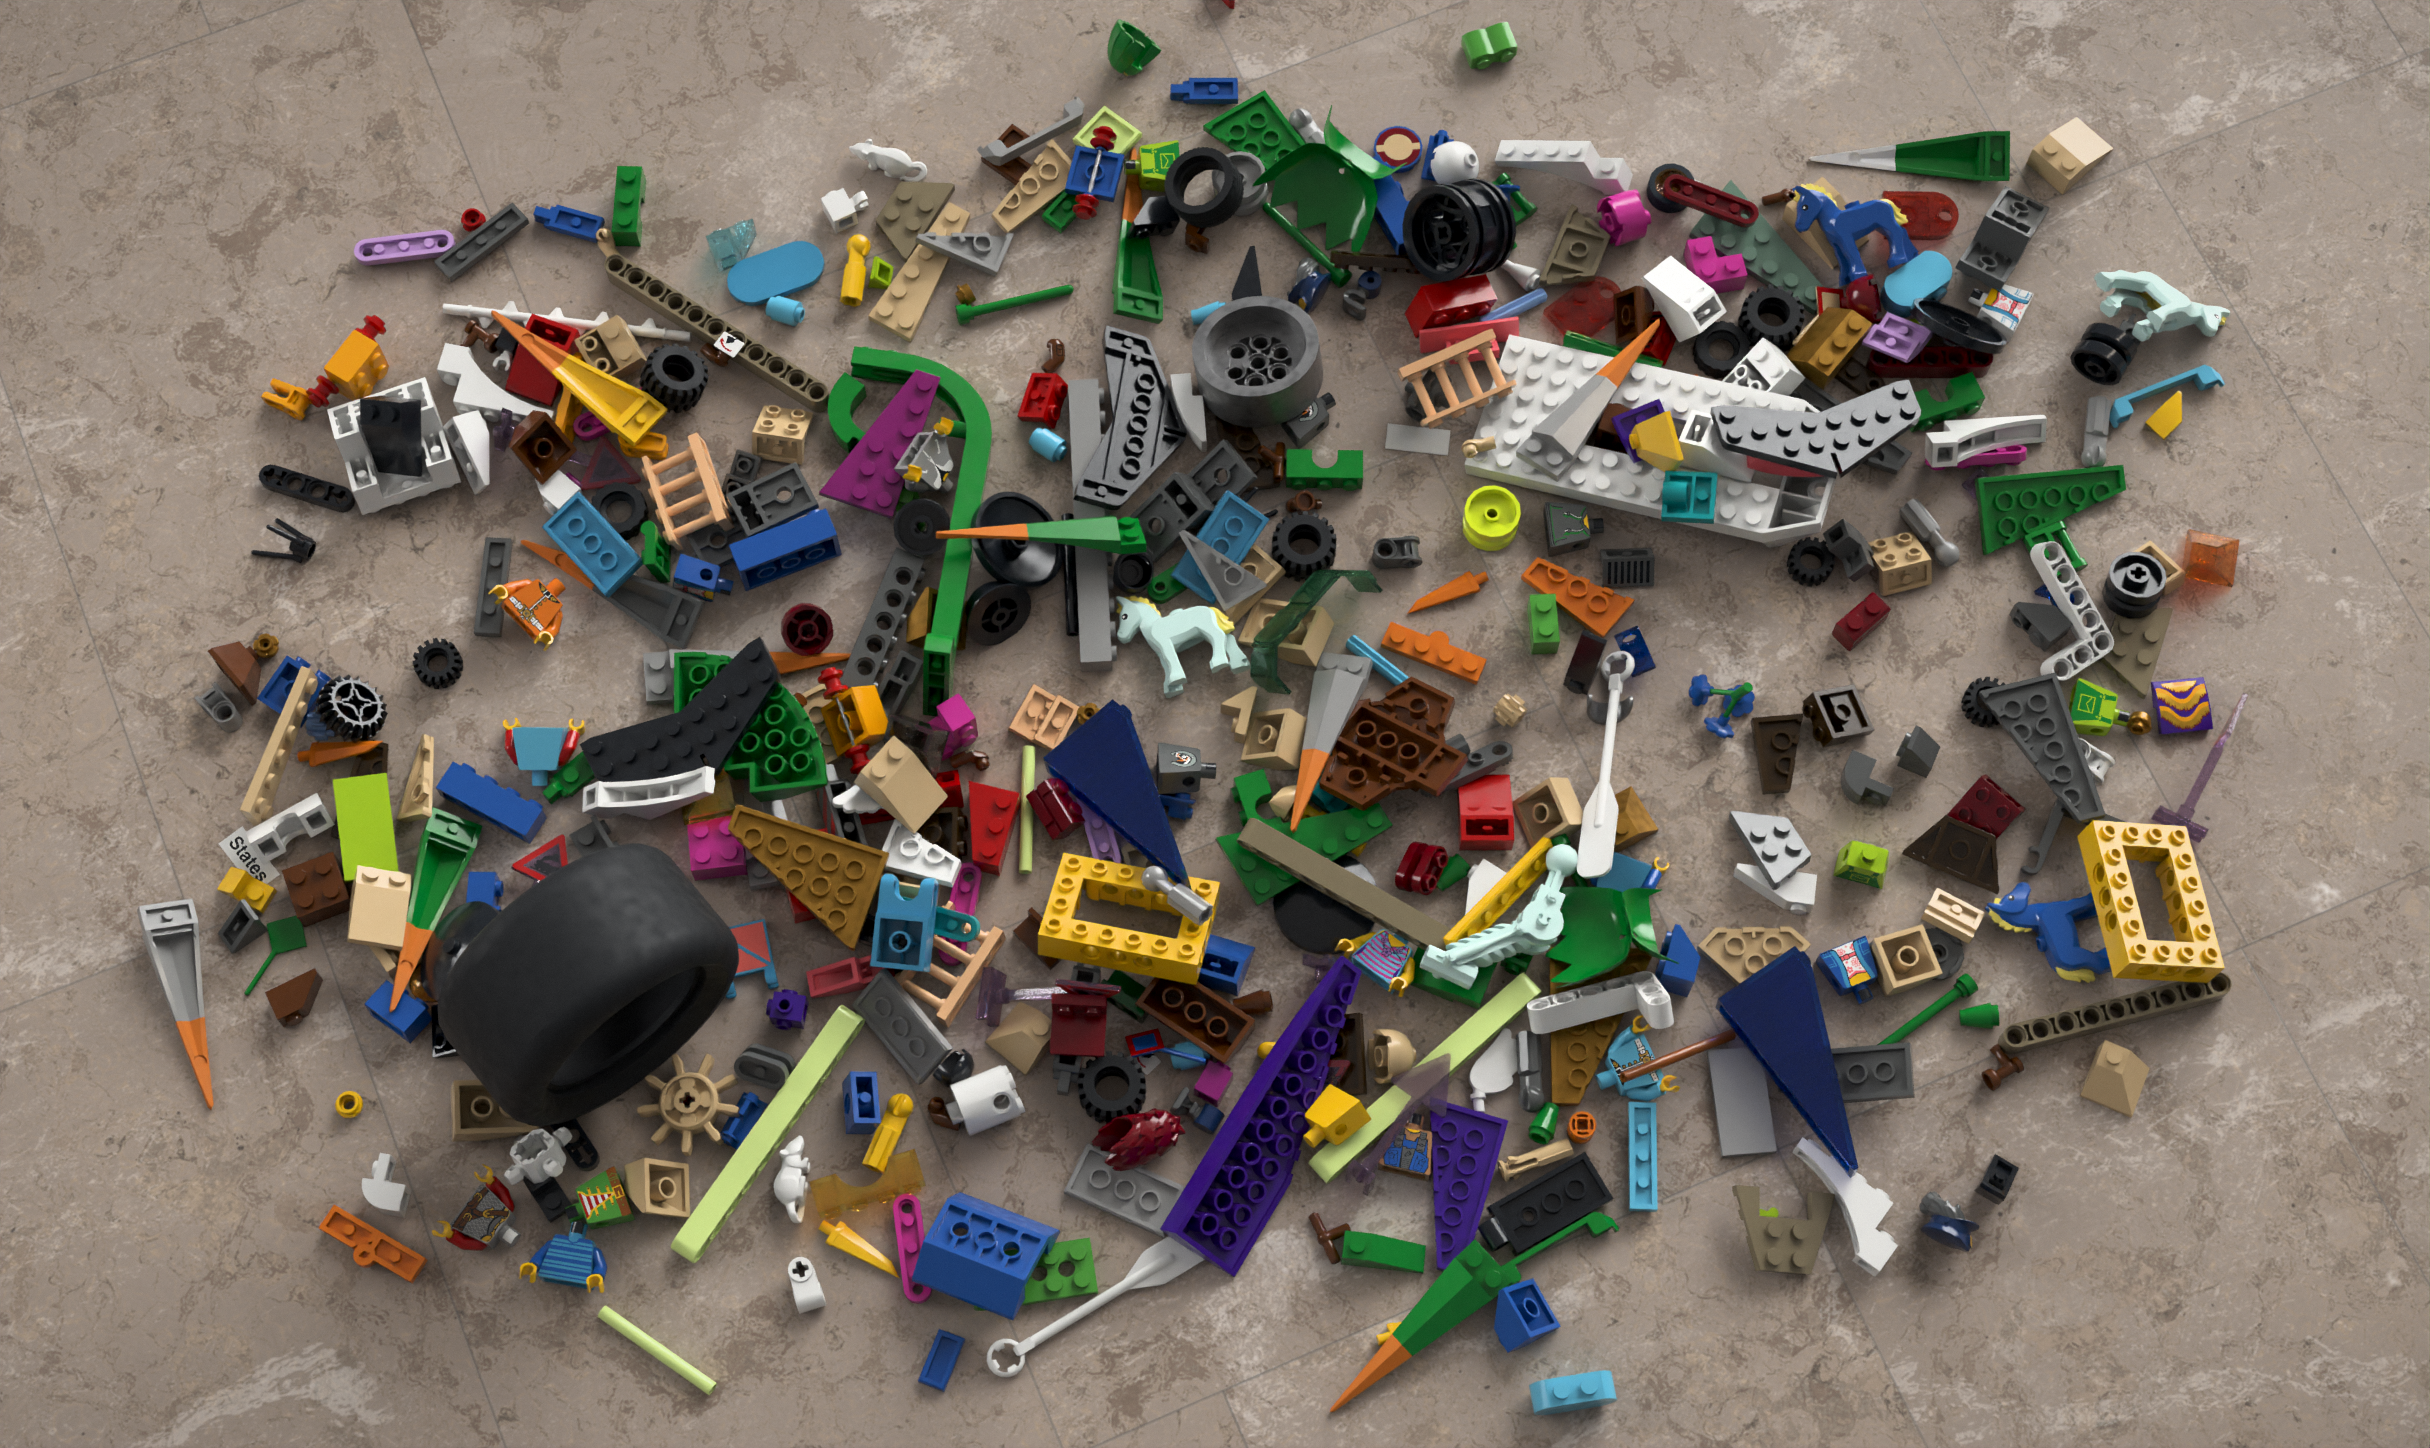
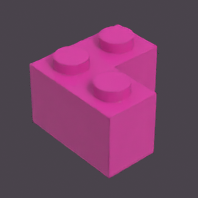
M1711 236L1687 240L1683 256L1689 271L1710 286L1716 294L1744 289L1748 274L1742 253L1717 258Z
M959 693L936 706L938 716L916 729L918 740L934 763L938 760L944 761L948 759L955 750L962 746L967 747L975 742L976 737H978L976 718Z

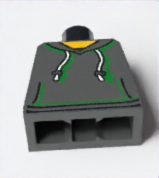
M1545 502L1543 518L1548 557L1586 549L1589 547L1590 534L1604 533L1603 518L1588 519L1587 506Z

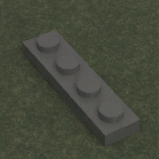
M512 202L436 259L434 263L447 279L453 282L527 226L529 220Z
M485 537L474 626L475 636L502 637L505 610L501 607L502 602L498 605L494 603L498 600V596L494 593L489 595L488 592L496 585L508 583L513 546L511 538Z

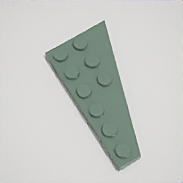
M1732 180L1722 190L1749 201ZM1760 213L1755 224L1748 228H1743L1704 214L1690 232L1689 237L1691 239L1711 236L1716 254L1720 257L1742 253L1747 274L1766 286L1773 285V288L1778 289V286H1782L1786 292L1791 290L1793 297H1799V305H1803L1804 310L1812 315L1817 312L1815 287H1823V285ZM1741 214L1742 218L1748 219L1746 214Z

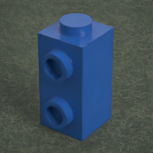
M469 872L466 903L473 901L485 902L501 912L498 901L499 897L503 896L504 884L503 881H500L496 872Z

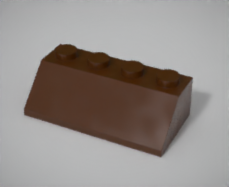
M1154 977L1135 1003L1137 1007L1224 1065L1240 1051L1255 1029V1019L1199 982H1197V985Z

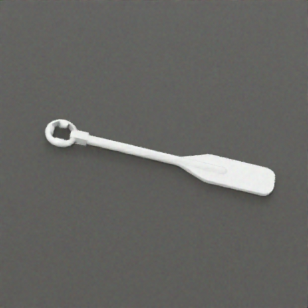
M1626 651L1611 653L1603 661L1601 667L1602 676L1609 682L1608 690L1610 694L1599 782L1583 811L1577 859V872L1583 878L1605 876L1611 870L1619 809L1610 784L1619 698L1620 694H1622L1623 681L1629 678L1635 667L1634 658ZM1627 658L1625 671L1621 674L1617 673L1609 676L1610 664L1614 660H1624Z
M1170 1236L1166 1237L1145 1250L1125 1279L1020 1343L1004 1338L994 1342L987 1352L989 1369L1000 1377L1009 1378L1016 1375L1024 1366L1025 1353L1127 1290L1166 1284L1205 1259L1182 1246ZM1004 1344L1013 1345V1351L1016 1356H1020L1019 1365L1013 1364L1011 1367H1008V1372L999 1371L1000 1365L997 1363V1360H992L993 1351L999 1352L1001 1349H1004Z

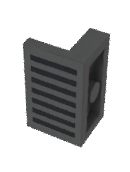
M1651 548L1600 550L1603 588L1654 586L1655 556Z

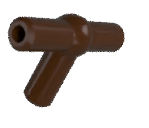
M1785 188L1781 192L1763 196L1762 204L1768 206L1782 201L1789 202L1794 199L1796 194L1792 189Z
M1277 442L1275 452L1261 445L1258 448V454L1273 464V480L1281 482L1283 480L1284 466L1286 465L1285 444Z
M1317 1212L1310 1214L1308 1218L1317 1234L1318 1243L1323 1246L1331 1264L1339 1263L1341 1258L1332 1241L1343 1237L1345 1230L1351 1231L1349 1224L1345 1223L1327 1231Z

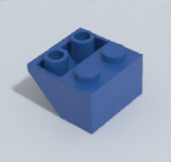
M1675 924L1672 932L1667 931L1660 954L1679 964L1667 960H1659L1654 975L1667 992L1688 997L1695 982L1700 956L1681 925Z
M1210 934L1197 982L1205 987L1238 996L1255 952V947Z

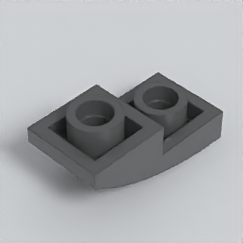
M737 449L730 473H726L722 486L725 500H727L726 494L755 481L763 457Z

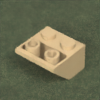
M618 315L574 340L587 364L617 379L630 375L645 366L647 361L625 320Z

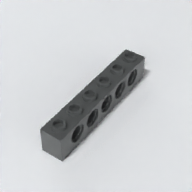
M896 547L843 671V676L840 678L842 685H847L849 689L851 687L875 685L877 688L879 682L874 681L878 672L883 674L888 659L884 658L887 649L893 650L898 637L894 635L896 627L902 628L907 614L903 613L906 604L911 606L917 592L912 589L915 582L921 583L926 569L922 568L925 559ZM896 577H904L908 584H899ZM894 599L899 606L891 607L887 604L886 600ZM877 622H886L889 629H880L877 626ZM875 644L880 651L873 653L867 648V645ZM861 666L866 667L870 674L866 676L861 675L857 668Z

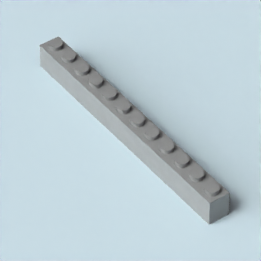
M1098 379L1068 380L1073 498L1077 484L1105 434H1101V426H1106L1105 411H1100V403H1105L1104 388H1099ZM1073 500L1074 519L1110 516L1109 509ZM1075 546L1081 672L1112 671V661H1117L1116 646H1111V637H1116L1115 622H1110V613H1115L1114 598H1109L1108 591L1114 589L1113 574H1108L1107 566H1112V552Z

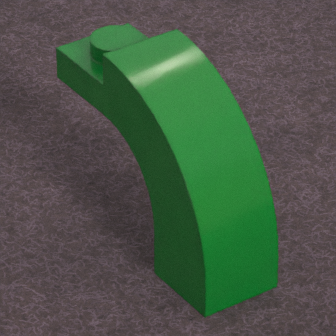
M844 372L831 390L828 400V416L836 441L850 454L866 434L854 424L852 418L855 410L867 397L865 385Z

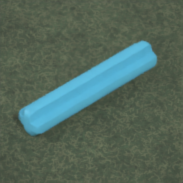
M1352 635L1347 640V649L1356 656L1371 658L1373 662L1372 668L1393 685L1397 686L1409 678L1356 635Z

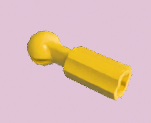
M861 234L853 235L846 244L849 259L844 268L840 296L841 303L853 307L861 305L866 267L864 266L865 256L871 250L870 241Z
M898 1093L889 1099L881 1124L878 1126L862 1162V1165L869 1170L885 1173L906 1121L913 1112V1101L908 1095Z

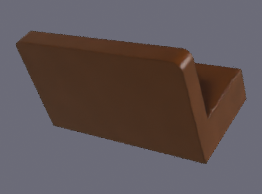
M1031 907L1028 910V917L1013 930V934L1051 970L1062 959L1038 955V932L1043 918Z

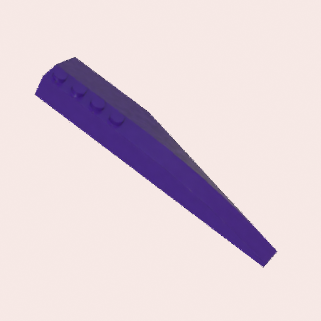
M1344 956L1338 958L1273 1046L1242 1093L1160 1230L1179 1244L1233 1277L1236 1276L1289 1187L1293 1177L1291 1172L1294 1163L1299 1160L1302 1151L1299 1148L1304 1134L1308 1132L1310 1127L1305 1119V1113L1322 1092L1329 1071L1327 1065L1331 1054L1334 1055L1337 1047L1335 1041L1340 1028L1343 1029L1347 1006L1352 1003L1362 973L1359 968Z

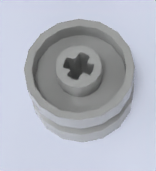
M1242 151L1232 152L1226 156L1239 171L1244 185L1243 199L1234 215H1250L1258 211L1266 203L1268 196L1267 182L1258 186H1252L1265 172V167L1261 160L1251 153ZM1219 170L1212 171L1215 197L1220 193L1224 184V172Z

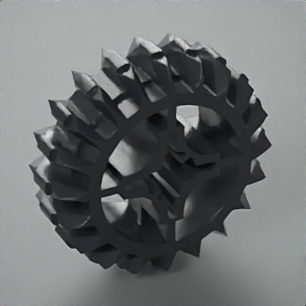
M349 674L344 676V678L339 675L334 680L328 681L319 691L315 703L318 706L316 714L321 716L319 723H326V731L332 730L334 737L342 736L344 742L349 739L354 743L359 740L366 741L369 738L375 737L384 726L388 714L385 711L387 704L381 702L384 695H377V687L371 688L368 686L369 680L363 683L360 681L359 676L352 679ZM341 696V700L336 701L335 697ZM367 717L368 721L362 722V718Z

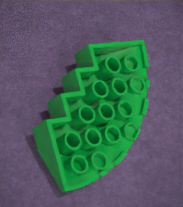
M706 652L674 653V713L680 712L733 658L726 655L707 654ZM779 683L724 766V771L734 780L750 778V793L760 802L788 799L828 785L826 762L816 729L798 700Z

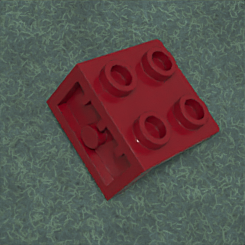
M1985 774L1974 783L1947 816L1996 836L1997 840L2016 818L2020 817L2026 808Z
M1052 993L1050 1054L1104 1057L1107 996Z

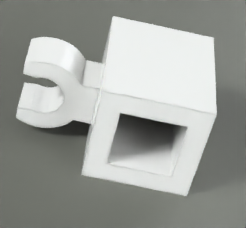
M844 188L838 191H831L821 198L823 211L836 233L858 224L856 211L869 207L868 198L864 191L858 192L849 199Z

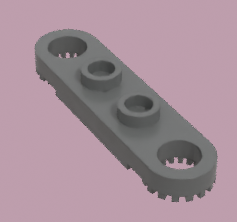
M1496 741L1467 754L1468 762L1441 793L1459 788L1495 771L1501 765L1505 766V763L1509 764L1513 759L1511 744L1505 741ZM1499 750L1505 753L1503 755H1495L1496 751L1499 753ZM1419 789L1421 795H1425V797L1429 796V798H1432V796H1434L1422 789Z

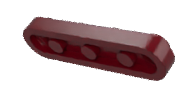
M1679 174L1670 175L1663 185V193L1669 200L1743 228L1753 226L1759 216V210L1754 203ZM1675 187L1679 192H1673L1671 188ZM1741 214H1746L1748 219L1742 218Z

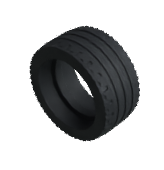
M1209 147L1193 148L1181 154L1170 165L1164 182L1165 194L1174 211L1188 224L1200 228L1215 227L1231 218L1238 210V207H1240L1244 195L1241 175L1232 161L1219 150ZM1207 170L1224 172V184L1220 193L1213 200L1204 205L1196 206L1188 205L1184 202V192L1187 185L1196 175Z

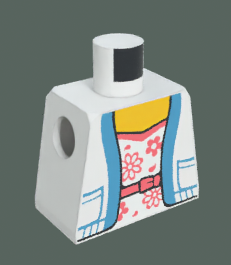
M2004 284L2001 291L1991 288L1988 294L1974 288L1968 302L1981 307L1977 318L1996 328L2005 336L2007 342H2010L2034 294Z

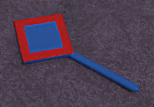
M1158 1028L1125 1036L1132 1058L1161 1051L1199 1063L1206 1062L1205 1058L1164 1047Z

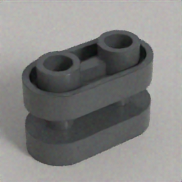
M756 1043L749 1045L734 1063V1071L739 1078L769 1089L782 1087L796 1067L793 1057L788 1053Z

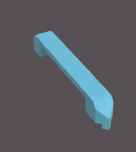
M2202 365L2115 399L2110 410L2109 420L2114 428H2118L2119 423L2129 420L2132 415L2133 408L2131 404L2192 380L2200 391L2211 388L2216 384L2223 387L2225 383L2220 374L2212 367Z

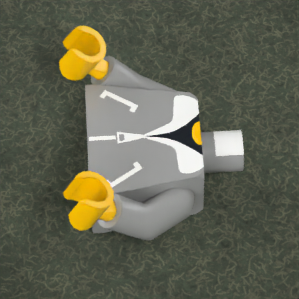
M942 416L941 422L936 423L933 427L935 432L917 433L897 463L894 470L905 479L907 490L919 493L939 490L944 494L952 488L953 483L947 476L952 470L954 462L950 457L946 442L947 435L950 434L954 426L952 420Z

